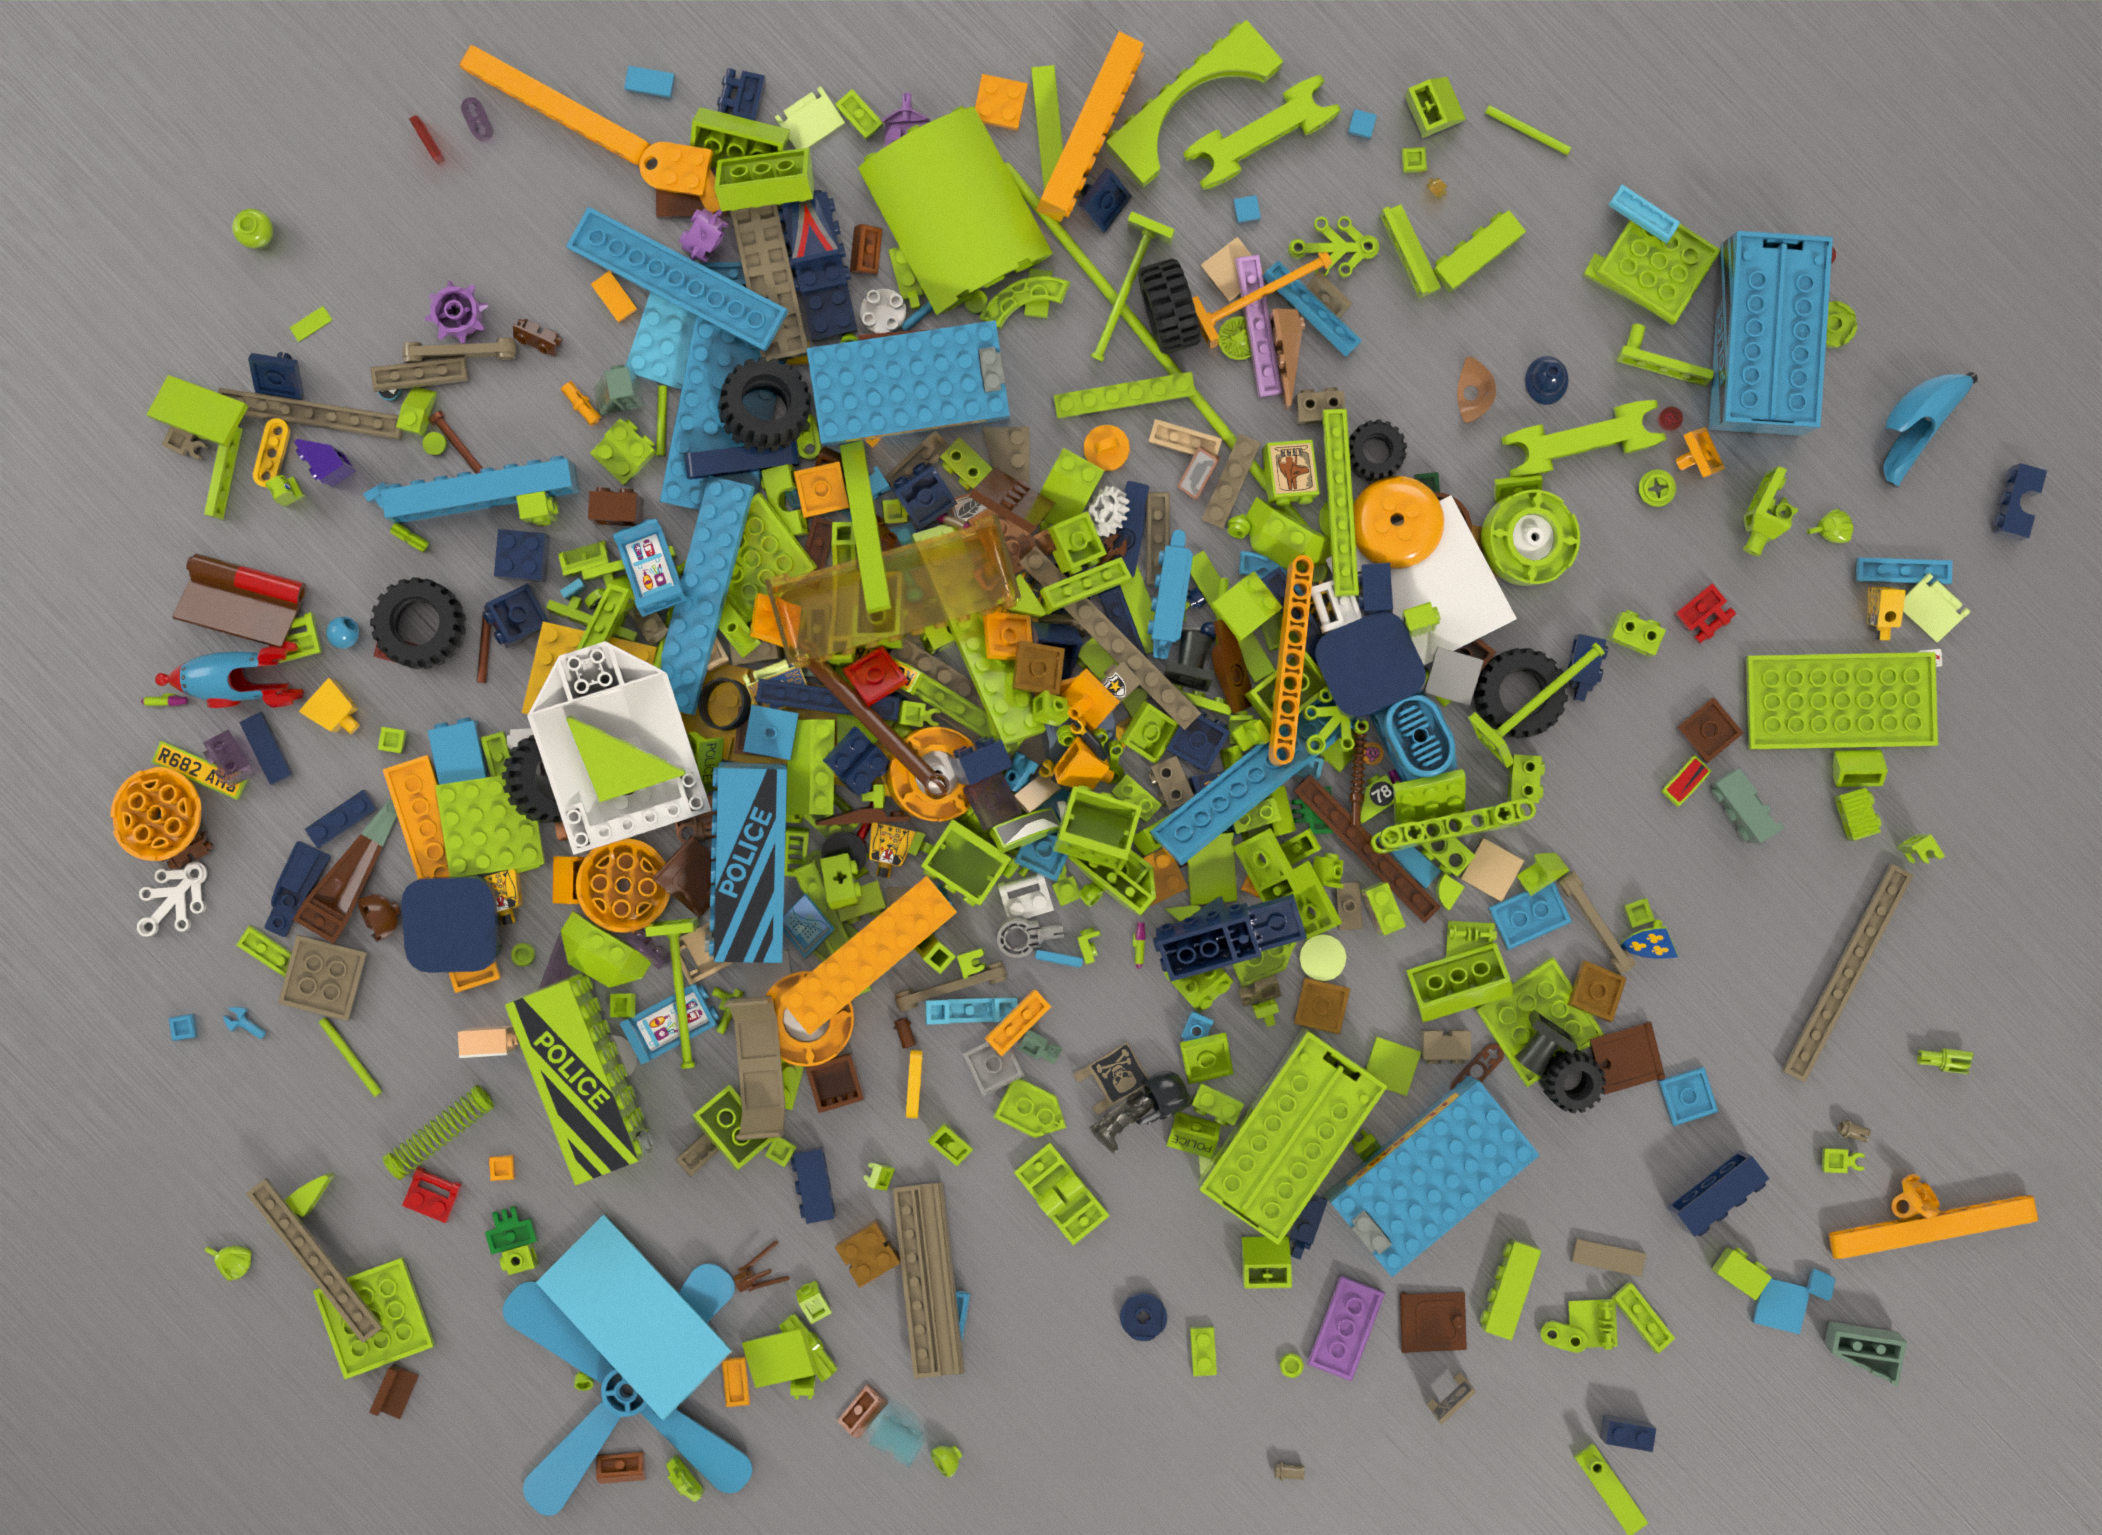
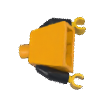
M1082 717L1077 720L1081 728H1077L1073 723L1070 726L1074 734H1081L1082 737L1077 736L1056 765L1047 759L1042 763L1044 767L1039 769L1041 777H1052L1051 780L1068 792L1072 790L1073 786L1078 787L1079 785L1093 790L1099 781L1109 784L1114 777V772L1109 769L1107 753L1104 747L1090 730L1087 731L1085 729L1086 721Z

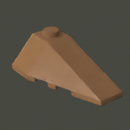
M1272 309L1270 322L1283 392V403L1285 410H1287L1292 405L1302 330L1305 329L1303 315L1299 316L1298 309Z

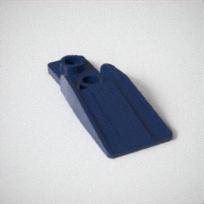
M1127 481L1124 493L1127 494L1125 498L1129 500L1126 507L1130 510L1125 513L1127 520H1122V528H1116V534L1120 536L1114 541L1113 548L1114 550L1121 547L1126 539L1127 552L1125 557L1116 555L1111 561L1122 557L1131 576L1134 577L1144 534L1145 504L1149 486Z
M301 841L296 842L276 884L271 899L273 909L264 926L266 930L281 937L288 935L294 922L292 919L304 900L317 886L330 861L331 856Z

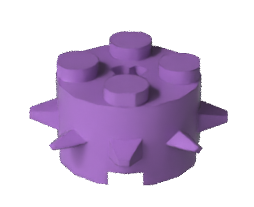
M706 208L702 211L697 209L692 216L691 222L694 224L690 231L685 230L679 240L683 244L682 249L691 254V260L695 261L698 258L707 263L710 259L707 257L708 253L714 254L725 235L721 230L723 226L725 228L729 226V222L721 218V209L715 214Z
M448 281L447 287L440 290L438 295L429 294L428 297L432 302L430 314L425 317V321L434 322L439 327L438 339L442 340L449 335L458 338L461 344H464L467 336L474 334L478 330H484L481 322L483 310L488 307V303H480L474 298L475 285L471 284L467 288L462 289L461 287L454 286L452 281ZM459 308L460 313L454 316L453 313H456V309Z

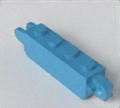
M1175 530L1171 536L1170 546H1165L1164 551L1159 552L1158 565H1162L1161 574H1156L1154 588H1159L1158 596L1152 599L1151 611H1155L1154 621L1149 620L1147 634H1151L1153 658L1167 660L1172 644L1181 638L1193 558L1192 552L1184 548L1186 534L1182 530Z

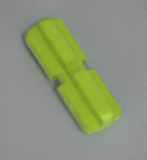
M394 523L390 529L391 534L404 542L407 541V544L420 552H425L429 546L427 540L415 533L412 534V531L399 523Z

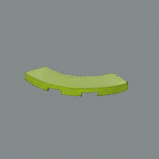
M1039 276L1018 280L996 294L988 302L979 319L985 322L996 320V326L1002 328L1007 318L1015 310L1027 303L1046 300L1062 304L1071 282L1052 276Z

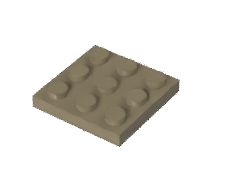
M297 935L278 1004L349 1021L368 952Z

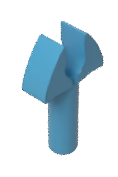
M244 1007L228 1008L236 1013L239 1019L234 1021L227 1015L223 1016L224 1022L230 1031H235L237 1027H242L259 1039L265 1037L266 1031L246 1018V1013L249 1009Z

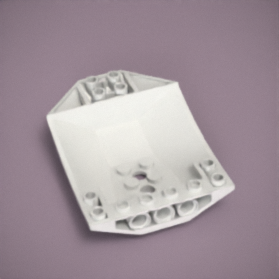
M606 641L560 655L527 717L543 760L573 855L711 811L667 673ZM571 715L587 725L590 724L605 731L606 734L617 739L620 738L637 746L636 748L644 752L654 754L678 768L685 769L686 774L637 790L631 795L625 794L599 802L566 718Z

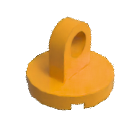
M1101 425L1091 430L1086 436L1083 446L1086 460L1105 470L1104 472L1115 471L1122 467L1130 452L1127 436L1118 427L1112 425Z
M1910 1174L1903 1178L1902 1187L1904 1192L1896 1196L1892 1201V1211L1899 1218L1909 1219L1920 1213L1924 1217L1931 1219L1940 1214V1210L1937 1209L1940 1207V1203L1936 1194L1928 1184H1922L1919 1181L1921 1178L1918 1175ZM1904 1200L1909 1204L1907 1213H1903L1900 1209V1204Z

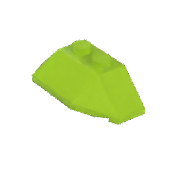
M1256 497L1245 516L1251 526L1249 537L1252 550L1268 557L1286 570L1289 563L1300 555L1311 558L1314 567L1326 564V559L1331 556V540L1260 497ZM1296 563L1298 571L1305 570V566L1302 563Z
M1131 849L1128 860L1121 871L1076 857H1068L1087 878L1122 906L1140 916L1156 899L1153 866Z
M574 910L561 929L568 964L609 988L642 979L654 960V957L598 926Z

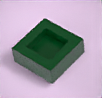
M1438 472L1414 475V479L1428 486L1434 493H1440Z

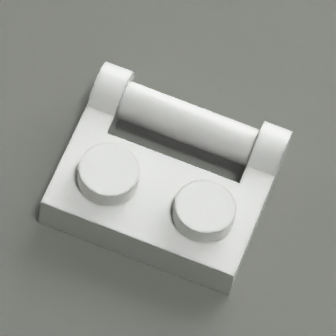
M1333 580L1311 588V596L1322 624L1320 627L1322 634L1363 618L1355 596L1334 597ZM1327 591L1337 621L1332 623L1321 596V592Z
M1038 873L1008 883H1004V881L997 883L1007 918L1019 916L1027 919L1054 911L1045 878ZM1039 883L1040 890L1011 899L1008 897L1007 892Z

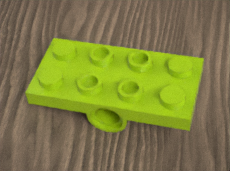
M1051 1142L1046 1144L1014 1171V1174L1035 1198L1040 1208L1053 1220L1073 1246L1110 1216Z

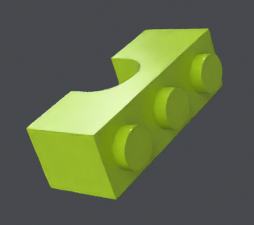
M786 464L762 470L761 485L764 491H766L768 503L795 538L808 535L807 518L803 517L802 511H789L785 504V491L791 492L797 489L794 476L796 467Z

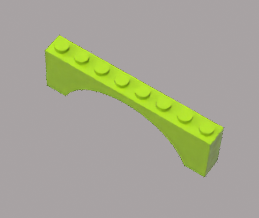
M1247 19L1242 24L1236 23L1229 30L1230 34L1225 39L1221 37L1216 40L1211 46L1212 50L1210 52L1200 54L1194 60L1195 65L1189 70L1187 68L1183 69L1176 76L1177 80L1172 85L1167 83L1159 91L1160 95L1157 98L1147 100L1141 107L1142 111L1137 115L1131 114L1124 121L1125 125L1119 131L1116 128L1106 137V149L1142 189L1160 174L1161 168L1157 151L1160 128L1170 109L1184 94L1204 82L1222 77H1245L1265 83L1282 68L1283 60Z

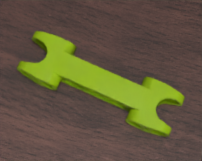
M1317 75L1292 86L1282 94L1286 104L1224 138L1220 130L1217 129L1200 138L1185 150L1183 156L1186 161L1205 158L1212 164L1213 170L1199 182L1202 189L1213 188L1237 176L1242 172L1238 161L1293 130L1301 127L1306 136L1324 127L1338 116L1342 111L1339 104L1320 107L1313 101L1312 94L1325 83L1323 76Z
M1646 400L1620 405L1613 408L1615 419L1545 435L1542 424L1523 428L1501 438L1502 445L1519 446L1525 453L1524 463L1517 468L1509 470L1510 477L1548 473L1554 470L1553 459L1622 443L1624 454L1641 451L1667 440L1665 433L1648 432L1642 424L1644 414L1659 408L1657 400Z
M1521 799L1434 819L1387 827L1382 832L1376 833L1371 838L1370 843L1376 853L1384 854L1466 835L1517 826L1533 818L1536 813V807L1531 800ZM1521 804L1529 806V816H1525V811L1520 806ZM1472 816L1478 819L1479 827H1475L1472 824ZM1450 821H1452V822H1454V823L1456 824V826H1457V831H1456V832H1454V831H1452V830L1450 829V827H1449V822H1450ZM1427 826L1434 828V837L1427 833ZM1377 837H1379V841L1381 845L1385 847V849H1380L1377 847Z

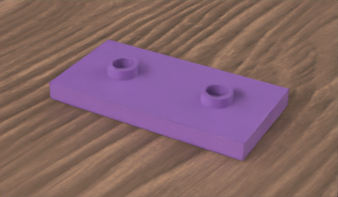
M1340 1275L1307 1364L1352 1381L1385 1292Z

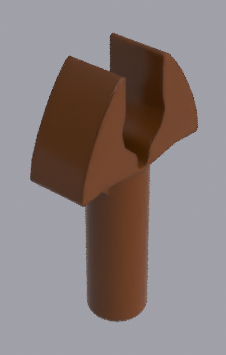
M1115 534L1106 538L1103 543L1107 545V554L1100 559V563L1095 567L1110 562L1116 555L1125 557L1127 540H1124L1121 547L1113 550L1114 541L1120 535Z

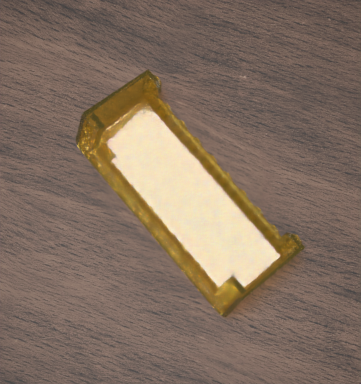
M998 514L974 520V526L883 551L891 609L868 614L858 559L795 577H790L787 573L764 580L788 664L795 666L796 669L810 666L809 661L819 659L820 663L832 660L833 655L842 652L843 656L856 653V648L865 646V649H871L880 646L879 641L888 639L889 643L902 640V635L911 633L912 636L926 633L925 628L934 626L935 630L947 627L948 622L957 620L958 623L971 620V615L980 613L981 617L993 614L995 608L1002 606L1003 610L1015 608L1018 605L1017 602L1021 601V594Z

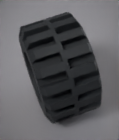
M1379 419L1375 422L1370 420L1365 424H1361L1349 438L1351 471L1357 472V476L1359 478H1366V481H1377L1395 474L1404 463L1403 461L1407 455L1405 452L1407 442L1404 443L1403 439L1405 437L1403 433L1400 434L1398 432L1399 428L1397 426L1392 427L1391 422L1386 421L1384 423ZM1377 438L1385 442L1389 449V457L1385 462L1373 463L1365 457L1363 445L1368 439Z
M1575 1049L1572 1054L1566 1050L1565 1053L1561 1050L1557 1051V1056L1551 1057L1545 1072L1540 1076L1543 1079L1540 1084L1544 1089V1094L1565 1112L1568 1110L1570 1113H1576L1578 1110L1582 1113L1586 1112L1585 1108L1587 1107L1592 1109L1595 1107L1593 1103L1595 1101L1599 1103L1601 1100L1600 1094L1605 1092V1089L1602 1087L1606 1085V1079L1603 1077L1605 1075L1604 1070L1600 1068L1601 1066L1594 1059L1579 1049ZM1576 1071H1582L1580 1083L1571 1090H1564V1083L1567 1077Z

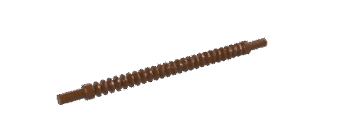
M1358 723L1359 730L1363 731L1365 729L1364 725ZM1354 733L1355 746L1353 750H1355V753L1352 754L1354 760L1351 761L1354 763V767H1351L1354 770V773L1351 774L1354 779L1351 780L1353 787L1350 788L1353 790V793L1350 794V801L1352 802L1351 825L1360 826L1361 802H1364L1362 791L1365 790L1362 787V784L1365 783L1362 778L1365 777L1363 771L1366 770L1363 767V764L1366 763L1363 758L1366 757L1364 750L1367 749L1364 747V744L1367 743L1364 738L1367 737V734L1360 735Z

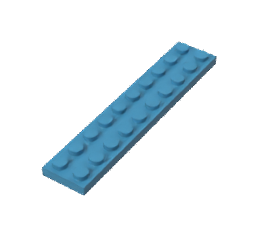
M589 206L566 245L568 250L764 352L768 350L789 312L786 308Z
M710 475L681 580L687 601L674 606L661 655L662 666L660 670L668 675L680 712L695 715L755 490V487Z
M1325 692L1322 697L1329 699L1328 693ZM1316 699L1310 704L1316 707L1336 706L1333 699L1325 704ZM1308 709V710H1307L1308 715H1309L1310 717H1313V716H1314V711L1311 710V709ZM1303 711L1298 714L1295 753L1291 762L1282 766L1273 765L1268 757L1269 742L1258 744L1150 831L1151 836L1182 866L1318 755H1311L1307 752L1305 742L1312 735H1318L1333 716L1317 717L1312 721H1308L1304 718ZM1350 719L1351 728H1353V725L1357 720ZM1340 724L1325 740V749L1341 737ZM1286 726L1279 729L1280 735L1283 737L1288 736L1289 732ZM1311 742V748L1317 750L1318 745L1315 742ZM1278 748L1276 752L1277 757L1284 761L1286 753L1283 749Z

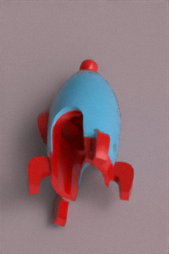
M287 641L284 642L282 648L269 645L266 648H262L259 652H217L201 655L181 664L169 675L158 673L155 676V683L158 686H165L167 683H170L171 686L187 695L206 700L207 707L209 708L231 707L240 704L241 700L263 698V701L269 707H285L292 705L293 700L301 699L304 696L303 689H288L289 683H252L245 673V667L277 665L280 660H286L287 652L298 651L296 643Z

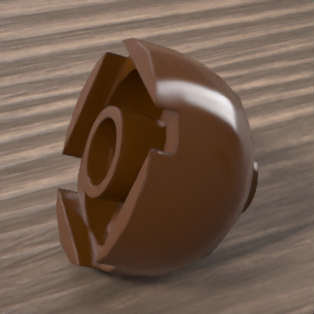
M371 894L357 900L359 903L358 908L367 928L374 931V934H371L375 942L388 938L396 931L398 926L397 915L401 914L395 901L391 903L387 897L381 894Z

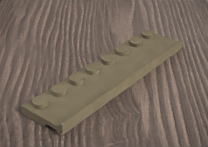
M903 638V648H893L890 652V656L903 663H908L986 711L971 679L907 639ZM901 688L896 690L913 702L926 704V710L934 708ZM943 712L933 713V715L976 741L982 738V736ZM1040 734L1024 739L1018 749V752L1039 764L1035 773L1030 774L1033 777L1046 759ZM1008 753L1010 760H1012L1013 755Z
M944 1183L892 1188L913 1378L962 1374L965 1372Z

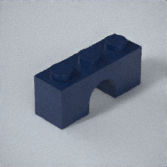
M2019 463L2007 471L2005 478L2007 486L1999 500L2001 504L2000 512L1997 513L1993 522L1995 526L1994 534L2020 541L2030 538L2035 515L2028 514L2022 510L2020 499L2023 494L2035 496L2042 493L2047 470Z

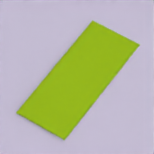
M322 306L289 328L297 341L300 342L331 322L332 318L325 307Z

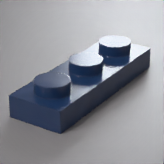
M361 790L304 830L317 849H320L378 810L366 790Z

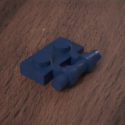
M727 68L726 76L723 77L721 83L723 85L721 97H718L717 100L718 112L727 113L728 108H733L732 115L756 121L766 80L765 75L742 70L741 78L736 79V70ZM732 88H738L736 99H730Z

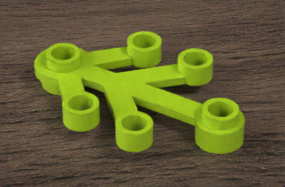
M1320 216L1314 221V229L1325 235L1332 243H1305L1302 239H1294L1289 244L1288 253L1293 259H1301L1306 253H1332L1330 255L1332 264L1329 265L1326 273L1323 274L1326 277L1329 270L1345 253L1356 252L1348 262L1340 264L1338 268L1339 276L1347 278L1363 258L1371 259L1377 255L1379 242L1373 236H1363L1351 225L1352 222L1349 217L1342 216L1337 222V228L1342 232H1346L1355 241L1346 243L1328 225V220ZM1342 220L1347 221L1348 227H1342L1340 222ZM1323 221L1325 227L1319 228L1317 222ZM1370 243L1372 245V249L1366 250L1364 248V244ZM1294 245H1301L1302 250L1299 252L1294 249ZM1344 266L1348 267L1349 273H1342L1341 268Z
M1323 688L1318 693V700L1321 703L1325 704L1333 699L1328 688ZM1322 693H1328L1329 699H1324ZM1309 705L1304 709L1303 716L1308 721H1312L1317 717L1333 716L1318 735H1312L1306 740L1305 748L1309 754L1318 755L1324 751L1326 747L1325 740L1339 724L1342 737L1339 741V748L1344 752L1353 749L1355 743L1351 736L1350 719L1341 715L1336 706L1316 707ZM1308 709H1311V710L1314 711V716H1313V717H1310V716L1308 715V713H1307V710H1308ZM1357 720L1353 725L1355 733L1361 735L1367 732L1369 723L1366 720L1361 722ZM1358 723L1364 725L1365 729L1363 731L1359 730ZM1344 740L1349 741V748H1346L1343 745ZM1311 742H1315L1318 745L1317 750L1311 748Z
M1063 725L1056 732L1059 743L1066 747H1069L1077 737L1071 731L1070 725ZM1097 728L1093 734L1104 747V743L1108 740L1107 732L1104 728ZM1113 740L1108 744L1110 753L1109 769L1114 772V777L1109 784H1115L1124 777L1123 767L1118 764L1119 755L1123 753L1122 744L1118 740Z

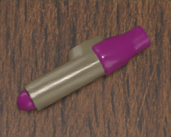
M947 513L936 518L941 525L954 526L962 530L970 528L967 521Z

